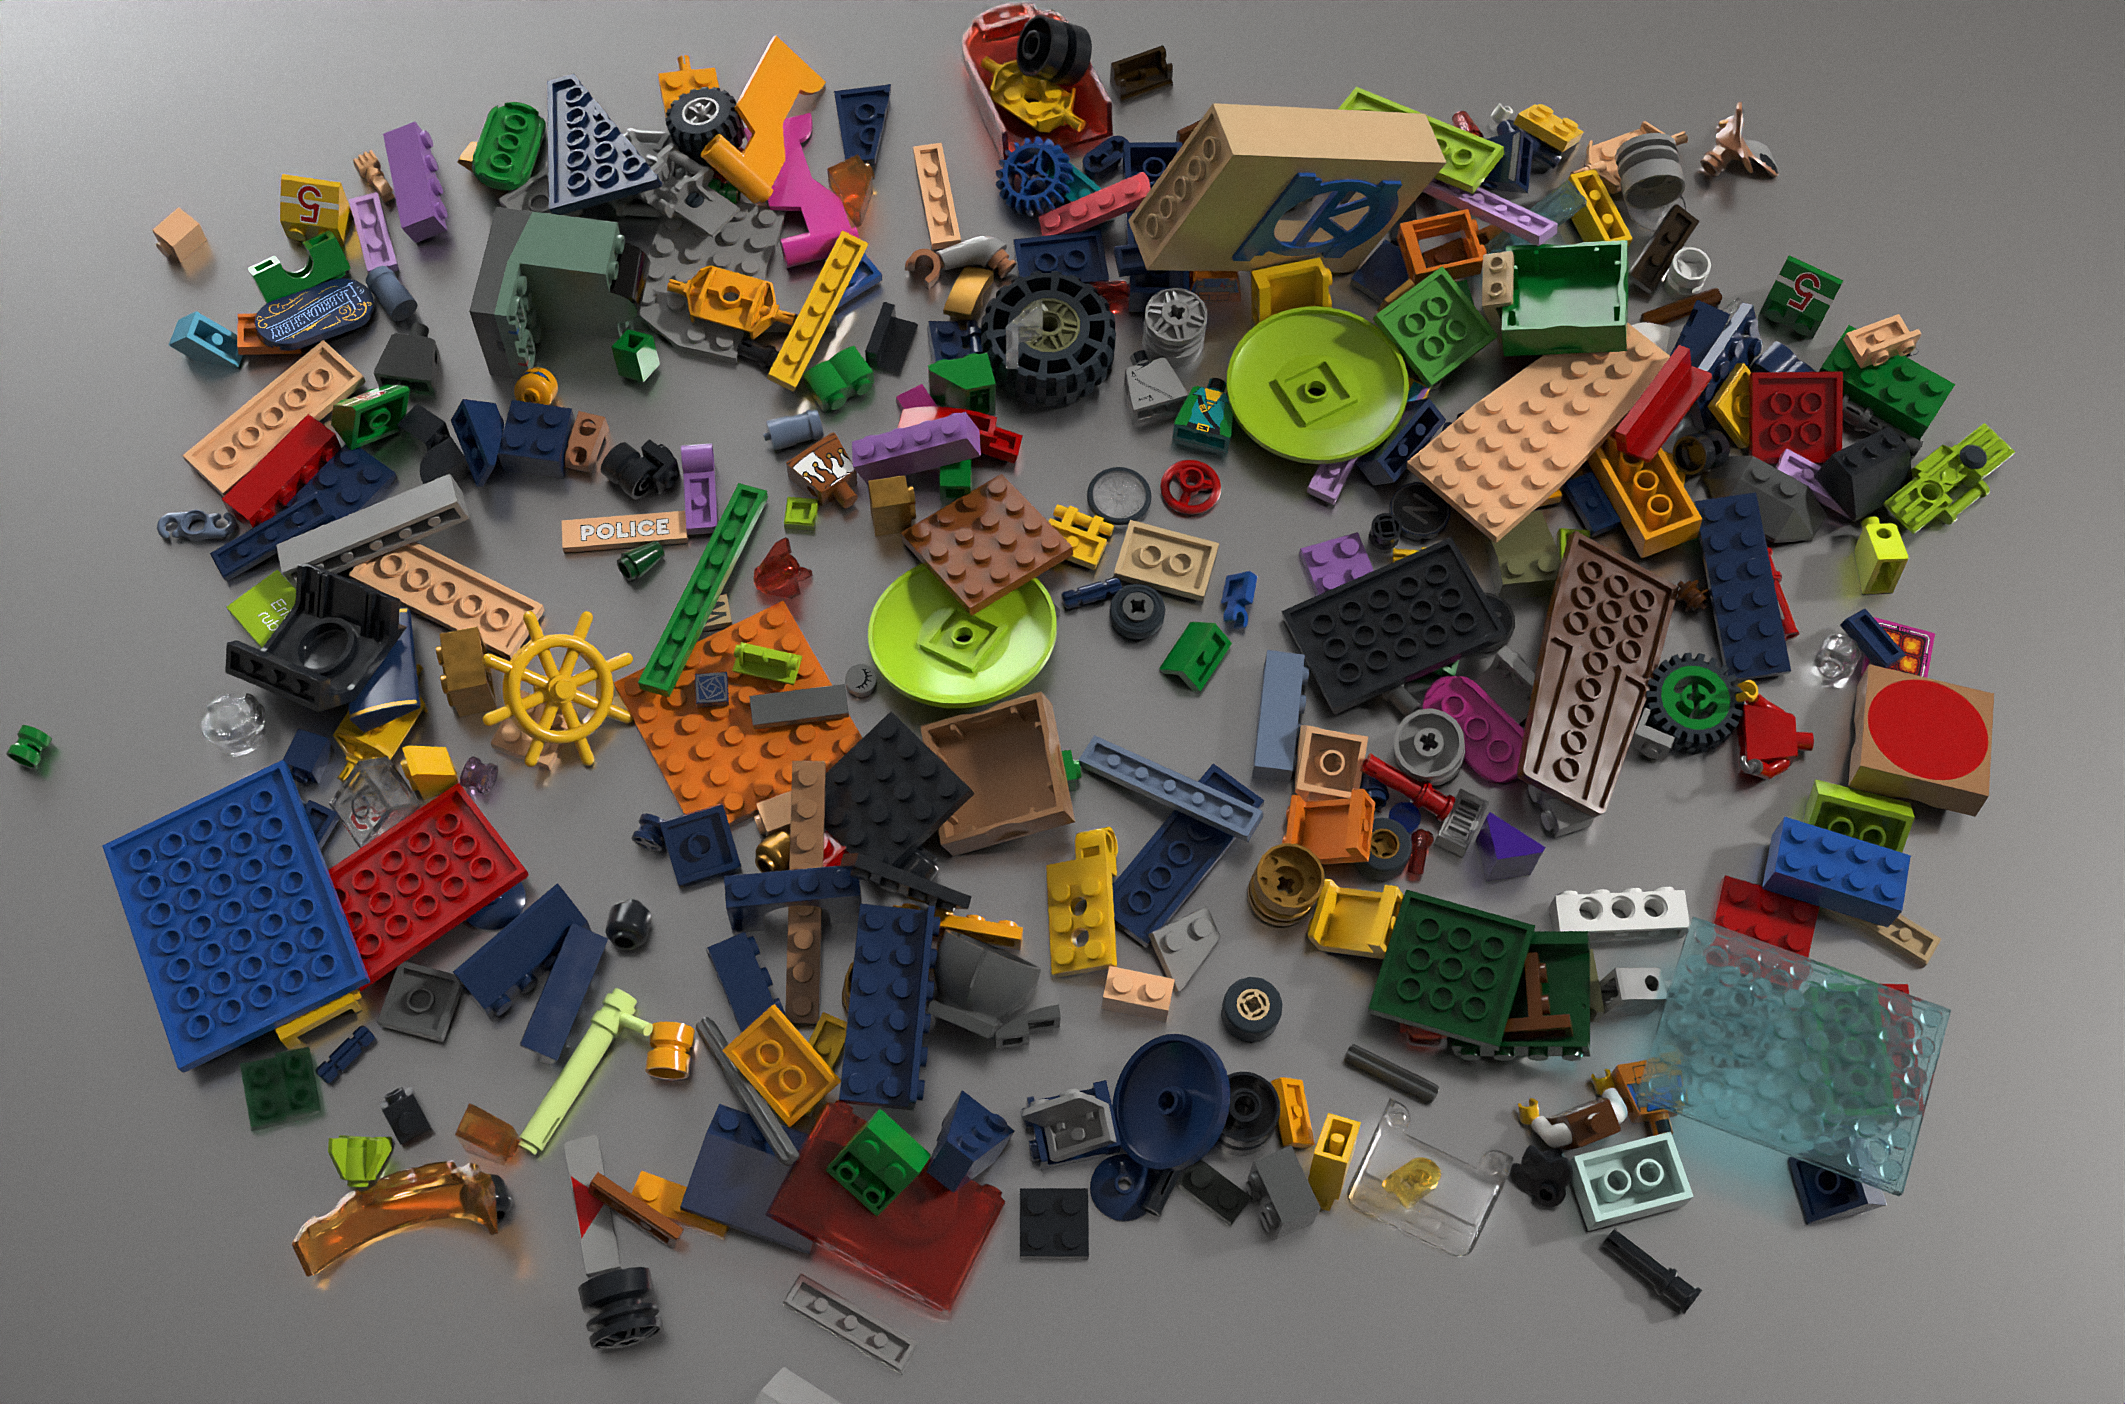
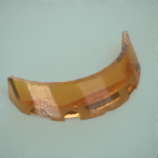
M443 1161L404 1169L380 1178L377 1184L368 1190L359 1191L357 1188L340 1199L335 1209L325 1216L316 1217L314 1215L303 1224L292 1241V1247L306 1276L310 1277L316 1275L333 1261L356 1247L391 1231L420 1222L444 1218L469 1219L483 1224L488 1229L490 1235L498 1234L495 1185L490 1175L482 1172L479 1165L470 1162L464 1167H456L454 1161Z

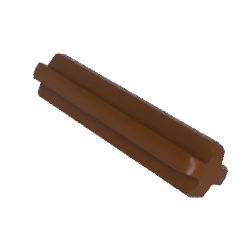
M1711 288L1642 313L1639 320L1640 323L1647 322L1663 325L1690 315L1697 300L1711 306L1719 305L1722 300V294L1718 288Z

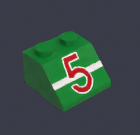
M1789 255L1759 313L1767 316L1774 322H1779L1794 329L1799 334L1814 338L1844 280Z
M385 385L377 389H370L364 394L351 399H343L333 405L331 426L350 450L399 432L397 424L407 413L410 390L407 386Z

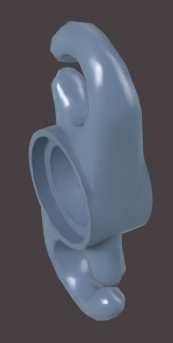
M195 509L188 512L167 513L158 521L157 531L160 536L166 539L170 536L169 532L165 529L166 524L175 522L178 524V527L172 532V537L174 538L183 536L192 541L226 538L235 530L236 520L232 514L227 512L223 517L228 521V526L218 529L215 524L221 519V514H206L202 510ZM197 519L205 521L204 527L196 532L188 530L192 521Z

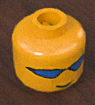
M540 367L529 368L523 372L514 386V396L517 401L550 405L558 392L556 378L550 371Z

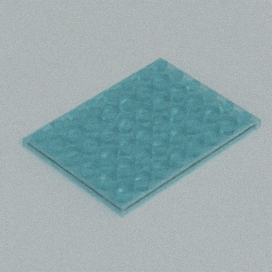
M1693 916L1685 935L1635 1099L1900 1197L1904 1193L1951 1009Z

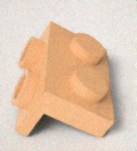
M1897 314L1848 332L1843 340L1860 368H1864L1872 364L1873 366L1881 365L1890 357L1898 354L1899 356H1905L1911 353L1916 348V343L1922 334L1919 329L1910 332L1900 315Z

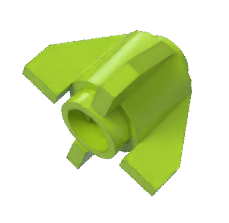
M339 1135V1138H329L328 1153L340 1179L347 1180V1186L368 1187L370 1180H376L377 1174L392 1149V1137L389 1136L362 1137Z

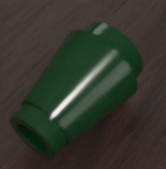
M653 541L622 553L621 558L617 560V566L621 574L628 581L633 579L639 580L665 556V552L657 541Z

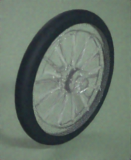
M1112 467L1101 471L1092 479L1087 490V501L1094 515L1104 518V522L1112 525H1127L1130 520H1139L1146 514L1151 504V490L1145 478L1138 472L1125 467Z

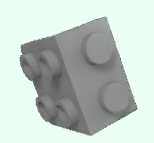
M1505 645L1496 653L1492 665L1474 682L1519 725L1527 719L1535 673L1525 664L1524 659L1519 653L1511 651Z
M1079 1089L1065 1090L1059 1094L1060 1097L1052 1100H1035L1029 1104L1030 1107L1020 1111L1022 1119L1044 1127L1050 1160L1059 1162L1116 1143L1109 1103L1099 1100L1093 1095L1080 1092Z

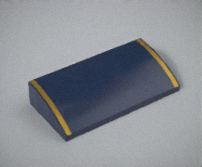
M407 607L400 608L399 624L407 626L406 630L356 700L348 703L350 720L364 733L420 708L411 611Z

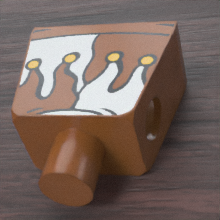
M834 432L786 462L788 478L812 499H818L819 505L826 506L837 499L843 508H848L857 501L858 496L852 490L857 484V472L854 470L853 463Z

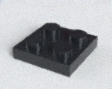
M1020 1188V1259H1089L1088 1188Z

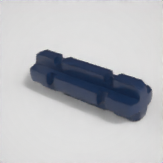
M1109 578L1105 580V583L1099 581L1078 587L1077 591L1071 589L1061 594L1062 602L1066 608L1070 609L1079 606L1078 603L1084 605L1107 598L1106 595L1115 596L1122 589L1119 578Z
M359 1026L352 1033L353 1037L351 1039L347 1038L328 1056L330 1058L328 1062L323 1061L316 1068V1074L324 1082L331 1083L339 1075L337 1071L339 1069L343 1071L362 1052L360 1049L363 1046L366 1048L375 1039L373 1033L367 1027Z

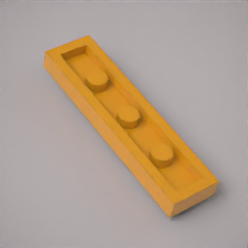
M904 903L902 906L893 905V907L921 910L919 906L910 903ZM935 909L934 916L940 917L938 936H942L946 929L993 946L1021 950L1023 927H1018L1015 922L1000 920L998 923L985 921V918L978 915L970 914L966 917H961Z

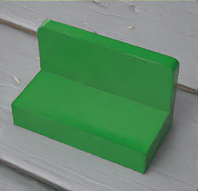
M1190 622L1159 669L1165 674L1179 675L1192 691H1201L1232 645V642L1216 623Z

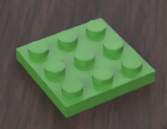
M1443 266L1373 317L1375 323L1396 345L1402 357L1428 389L1498 337Z

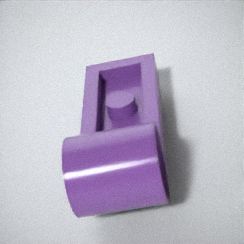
M712 443L681 446V460L684 476L687 535L713 533L718 524Z

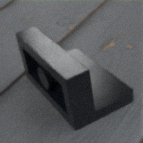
M883 302L865 350V357L870 368L901 375L917 333L918 324L896 318L894 304Z

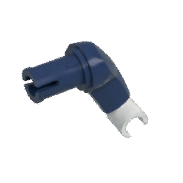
M1500 103L1491 114V119L1499 124L1496 128L1498 136L1520 130L1519 127L1513 124L1514 120L1509 119L1513 114V110L1509 106L1503 107ZM1525 132L1534 140L1532 159L1550 169H1554L1561 159V153L1541 143L1539 138Z

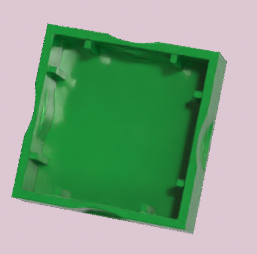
M1627 240L1583 242L1572 245L1506 246V252L1512 251L1514 255L1513 304L1511 306H1503L1501 333L1504 356L1627 351L1629 277Z

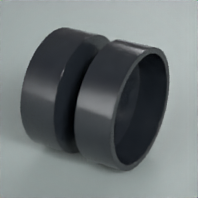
M1042 15L1032 17L1025 24L1020 33L1016 48V60L1021 73L1025 76L1047 80L1063 86H1073L1082 79L1088 69L1092 54L1091 38L1084 27L1061 22Z
M1235 1072L1228 1075L1230 1084L1229 1112L1223 1131L1214 1145L1227 1154L1247 1156L1260 1151L1270 1141L1280 1115V1100L1275 1088L1262 1076L1251 1072Z

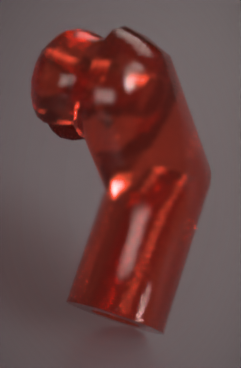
M1417 829L1411 835L1412 851L1407 872L1422 875L1424 874L1427 848L1432 846L1434 837L1430 831Z

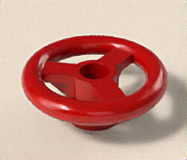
M1182 460L1174 463L1164 472L1160 483V490L1163 499L1172 509L1183 514H1200L1215 505L1221 493V483L1217 473L1206 463L1198 460ZM1204 474H1206L1210 480H1204ZM1173 476L1179 481L1182 489L1179 502L1172 496L1169 488L1170 480ZM1187 483H1194L1195 485H1194V486H1191V485H1188ZM1212 490L1209 498L1203 503L1188 505L1191 497L1199 491Z

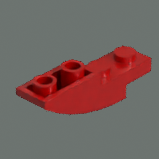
M930 406L902 410L897 428H905L920 424L923 421L948 417L953 413L966 412L980 431L981 453L1013 464L1016 462L1023 435L996 427L997 417L952 407Z

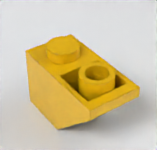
M406 746L402 748L406 759L400 761L405 777L409 780L412 791L419 790L423 800L440 795L459 782L446 747Z

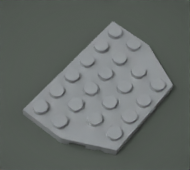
M737 201L736 206L740 208V211L713 238L684 218L673 217L669 219L662 215L632 298V304H634L637 310L636 318L641 322L647 323L653 332L661 334L670 341L672 346L679 352L737 365L740 356L738 355L737 348L739 343L744 344L741 342V339L746 337L747 332L694 317L695 321L692 323L687 298L684 295L667 291V285L670 279L687 283L688 280H692L700 269L709 265L765 281L786 220V211L770 210L769 207ZM729 292L723 298L727 301H735L739 298V295Z

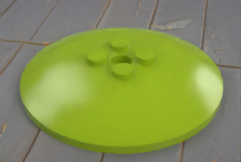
M1309 306L1293 308L1274 314L1262 320L1248 331L1240 340L1231 356L1227 370L1226 388L1229 405L1235 419L1245 433L1261 447L1278 456L1297 462L1331 464L1364 455L1376 448L1391 435L1400 422L1406 408L1409 381L1406 365L1401 353L1380 328L1363 317L1348 311L1331 307ZM1311 388H1319L1324 391V394L1313 396L1308 391Z
M923 563L902 574L883 592L873 608L868 626V643L871 657L883 679L899 693L912 700L942 708L981 706L1015 693L1028 684L1042 670L1053 651L1057 635V618L1053 601L1047 589L1036 577L971 616ZM966 635L972 637L967 642H959L956 640L958 637H963Z

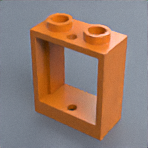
M1468 209L1400 223L1397 241L1409 279L1415 285L1442 266L1453 280L1481 274L1483 255L1487 253L1483 244L1480 245L1477 237L1479 235L1477 221L1471 219ZM1460 232L1468 259L1426 268L1417 240Z

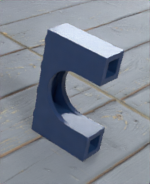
M840 866L724 876L726 910L732 933L766 931L765 915L773 910L789 906H816L823 908L829 912L831 925L858 922L860 903H862L860 880L851 877V871Z

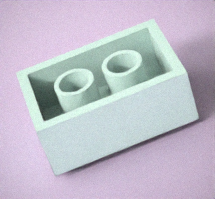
M1671 1132L1576 1155L1570 1161L1573 1169V1179L1571 1182L1588 1231L1684 1207L1694 1197Z

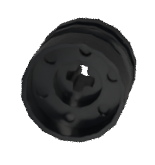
M632 1267L612 1271L589 1279L578 1288L584 1313L599 1314L586 1323L587 1330L594 1332L589 1337L592 1349L604 1350L632 1346L657 1335L664 1329L662 1319L655 1317L660 1312L658 1304L642 1303L655 1294L649 1268Z

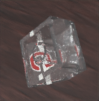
M388 756L358 761L329 802L331 808L340 815V821L359 848H362L422 806Z

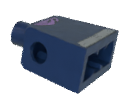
M1523 130L1487 138L1491 142L1504 146V155L1481 183V186L1488 190L1528 193L1534 140Z

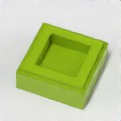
M788 496L784 529L815 531L819 505L818 499Z

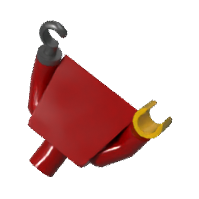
M1747 680L1737 684V687L1741 688L1743 692L1736 694L1737 702H1746L1741 709L1744 712L1737 725L1739 772L1750 773L1770 780L1788 770L1789 766L1796 759L1798 751H1812L1814 735L1812 732H1796V717L1758 693L1756 683L1752 680Z

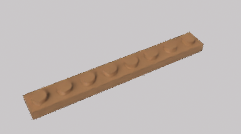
M792 761L789 870L823 867L825 761ZM816 906L788 907L785 1014L792 1024H817L819 1021L822 908Z

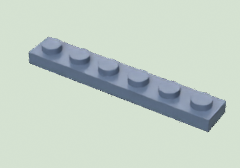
M1095 735L1079 758L1080 767L1247 843L1264 817L1263 811Z

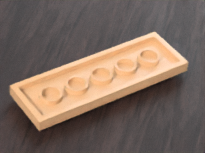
M322 340L182 456L195 471L222 496H225L305 416L309 414L320 421L333 410V405L348 398L366 383L365 378Z
M412 542L358 564L349 574L352 581L401 599V606L407 607L409 610L451 631L478 626L486 648L509 660L512 659L529 635L523 620L524 613L532 611L536 615L537 620H539L545 611L542 604L417 542Z

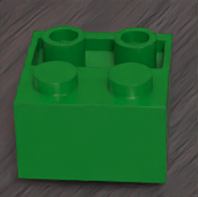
M972 353L954 360L942 359L928 365L929 395L935 404L941 407L966 409L988 415L995 414L996 383L987 353Z
M879 1109L854 1135L825 1171L875 1216H878L918 1176L931 1157V1154L884 1111Z

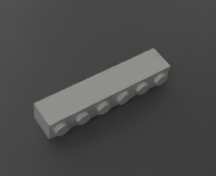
M448 474L279 543L276 547L282 574L296 589L297 570L300 564L309 563L337 574L469 519L463 492L451 474Z

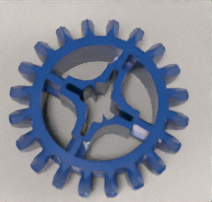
M1036 136L1033 144L1029 138L1025 137L1023 146L1014 142L1016 150L1013 152L1005 150L1008 158L1007 160H999V165L1003 169L995 171L996 176L1000 179L996 182V187L1001 190L999 195L1003 200H1006L1009 208L1015 207L1019 214L1026 210V213L1033 217L1036 209L1040 215L1045 214L1046 207H1049L1051 211L1055 209L1053 203L1056 201L1064 203L1061 195L1062 193L1070 194L1071 189L1066 184L1073 183L1074 178L1070 175L1073 172V166L1071 163H1068L1070 157L1067 153H1063L1060 145L1054 146L1050 139L1043 143V140ZM1049 160H1052L1055 165L1054 179L1047 174ZM1016 174L1022 179L1020 193H1017L1015 190L1014 181ZM1035 174L1037 178H1033V180L1028 177H1032ZM1046 189L1042 193L1037 194L1039 191Z

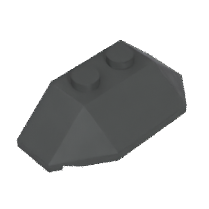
M1729 456L1723 465L1711 469L1704 480L1706 486L1709 487L1712 498L1756 492L1765 538L1774 543L1800 540L1812 541L1827 516L1809 486L1754 456Z

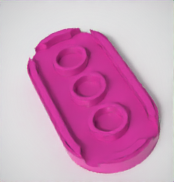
M1446 676L1432 683L1425 693L1423 709L1433 708L1444 711L1458 722L1464 736V762L1477 775L1489 782L1506 783L1518 778L1517 768L1525 730L1473 680L1463 676Z

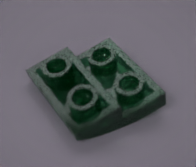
M309 1047L277 1052L274 1058L240 1064L251 1132L290 1123L321 1112Z

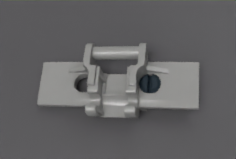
M635 138L631 141V144L636 148L640 156L645 159L649 167L658 175L662 182V187L638 193L637 196L669 219L673 217L684 218L713 238L740 211L738 206L706 186L713 178V169L708 166H701L680 152L675 144L670 143L657 153ZM674 161L694 176L692 178L684 176L681 180H678L670 174L673 170L671 162Z

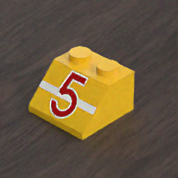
M282 174L280 222L286 236L296 241H304L330 230L337 238L339 245H345L353 214L341 182Z

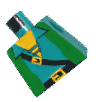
M1210 378L1207 388L1200 386L1192 387L1175 419L1172 439L1228 453L1233 413L1229 405L1227 393H1224L1226 388L1224 380Z

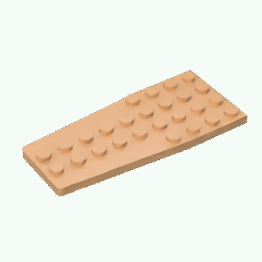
M1627 323V351L1543 355L1462 414L1408 460L1407 469L1496 544L1556 492L1607 440L1670 358V355L1629 323Z

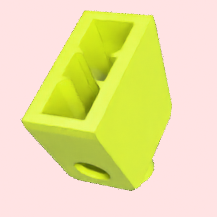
M1868 517L1861 522L1862 533L1854 551L1862 594L1893 593L1909 557L1895 524H1881L1878 517Z

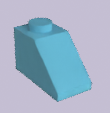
M197 311L178 320L169 342V346L193 360L237 368L243 356L238 355L237 335Z

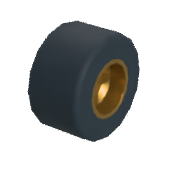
M1383 817L1374 819L1369 862L1353 863L1362 875L1371 880H1392L1403 872L1410 859L1412 851L1410 834L1403 825L1393 819Z

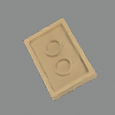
M1130 520L1113 577L1203 602L1219 549V543Z

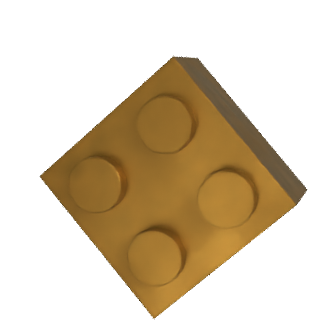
M478 626L439 634L441 646L436 647L438 663L443 668L444 675H440L443 693L447 694L449 706H455L459 717L496 710L497 703L491 668L485 666L482 662V657L488 654Z

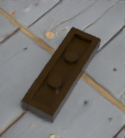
M1673 205L1629 270L1628 279L1648 294L1652 293L1669 269L1674 255L1682 249L1700 221L1680 205Z

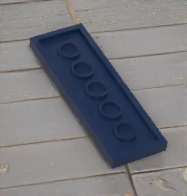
M1756 492L1694 501V505L1702 517L1698 536L1723 665L1725 664L1729 668L1726 675L1729 677L1735 674L1738 679L1737 681L1789 674L1791 666Z
M1214 763L1198 781L1255 808L1261 809L1264 805L1265 800ZM1174 810L1112 884L1115 925L1147 948L1151 943L1148 934L1168 923L1234 842L1236 837Z

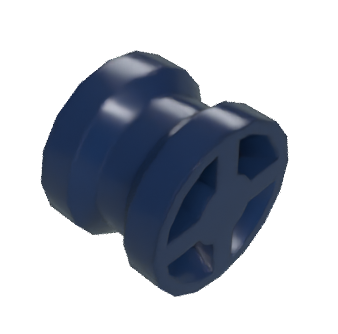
M641 814L639 818L640 827L633 833L632 841L645 849L661 851L664 842L659 822L664 821V819L652 814Z

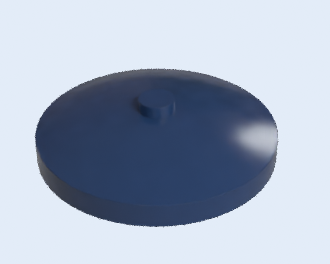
M1166 1034L1145 1043L1131 1056L1124 1066L1113 1096L1112 1107L1121 1146L1124 1151L1137 1163L1158 1171H1177L1198 1162L1211 1150L1225 1126L1230 1106L1229 1078L1218 1054L1209 1045L1196 1038L1183 1034Z

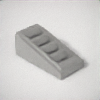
M1460 788L1455 798L1454 806L1445 818L1434 844L1464 857L1489 801ZM1463 799L1480 808L1478 811H1475L1460 803ZM1457 809L1475 817L1474 820L1472 821L1460 814H1457ZM1452 819L1469 826L1470 829L1467 830L1451 821ZM1448 828L1466 836L1465 839L1447 832Z

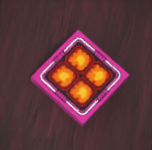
M1874 617L1906 654L1900 662L1888 669L1927 678L1935 633ZM1864 655L1861 676H1863L1869 664L1874 665L1866 655Z

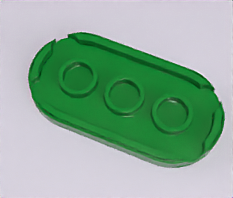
M507 102L504 106L498 108L497 105L489 111L472 158V171L480 182L499 190L516 189L528 182L540 151L546 128L544 118L538 115L539 112L535 108L520 102Z

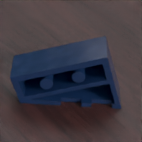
M1697 300L1670 356L1679 345L1689 348L1691 366L1698 368L1721 335L1730 314Z
M962 1090L942 1121V1130L937 1137V1146L933 1150L927 1173L951 1192L955 1193L997 1160L1015 1130L1007 1125L1003 1117L991 1113Z

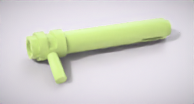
M615 988L611 994L608 993L602 1001L604 1006L601 1010H597L591 1018L592 1024L519 1136L521 1141L518 1146L532 1155H536L538 1151L542 1152L614 1038H619L625 1027L645 1036H649L652 1033L653 1025L633 1016L636 1011L634 1006L637 1000L628 993Z

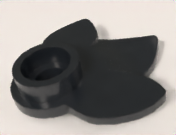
M1529 1145L1524 1152L1521 1164L1510 1163L1507 1166L1511 1180L1519 1189L1532 1193L1541 1204L1549 1207L1558 1206L1563 1202L1566 1197V1186L1573 1179V1169L1567 1157H1561L1551 1162L1533 1145Z

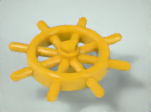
M527 611L523 615V620L531 641L523 645L514 654L510 662L489 653L482 657V662L485 666L504 673L502 690L505 706L484 715L483 723L486 726H492L511 718L522 732L533 738L524 759L527 767H534L537 764L545 742L554 744L574 742L582 763L585 766H590L594 763V756L586 737L602 724L606 716L626 724L633 721L629 711L612 704L614 693L612 672L630 665L633 661V656L630 653H623L606 661L593 645L585 641L593 620V615L588 611L581 614L573 636L566 634L544 636L536 615L532 611ZM561 647L567 649L559 671L550 648ZM536 655L540 659L546 677L526 669L529 662ZM580 655L590 668L571 676ZM595 680V697L577 690L578 687ZM521 681L534 685V693L521 698ZM547 701L540 721L537 724L528 715L526 710ZM571 701L591 709L581 722L578 720ZM560 708L568 729L550 730L557 710Z

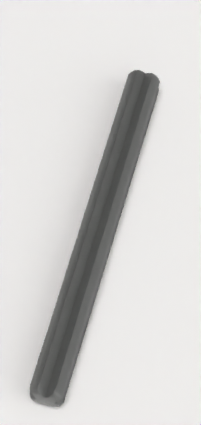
M709 1017L702 1018L696 1024V1031L779 1162L785 1166H791L799 1158L798 1151L764 1098L722 1051L728 1045V1042L716 1023L710 1020Z

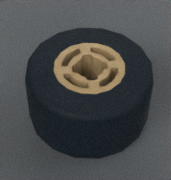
M1247 977L1239 979L1229 987L1223 999L1221 1017L1225 1028L1232 1036L1241 1041L1256 1042L1264 1040L1275 1031L1279 1024L1283 1006L1280 993L1273 984L1262 978Z

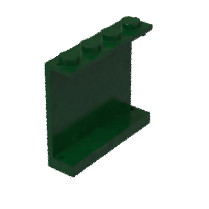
M1534 931L1528 953L1537 952L1540 963H1546L1548 983H1542V995L1549 996L1550 1015L1570 1014L1573 1037L1506 1042L1503 1035L1499 1051L1455 1039V1042H1452L1455 1056H1460L1463 1060L1468 1061L1479 1060L1481 1056H1494V1059L1501 1061L1513 1060L1514 1056H1528V1059L1534 1061L1547 1060L1548 1056H1562V1059L1567 1061H1578L1582 1057H1590V939L1588 931ZM1525 965L1508 1019L1529 1017Z

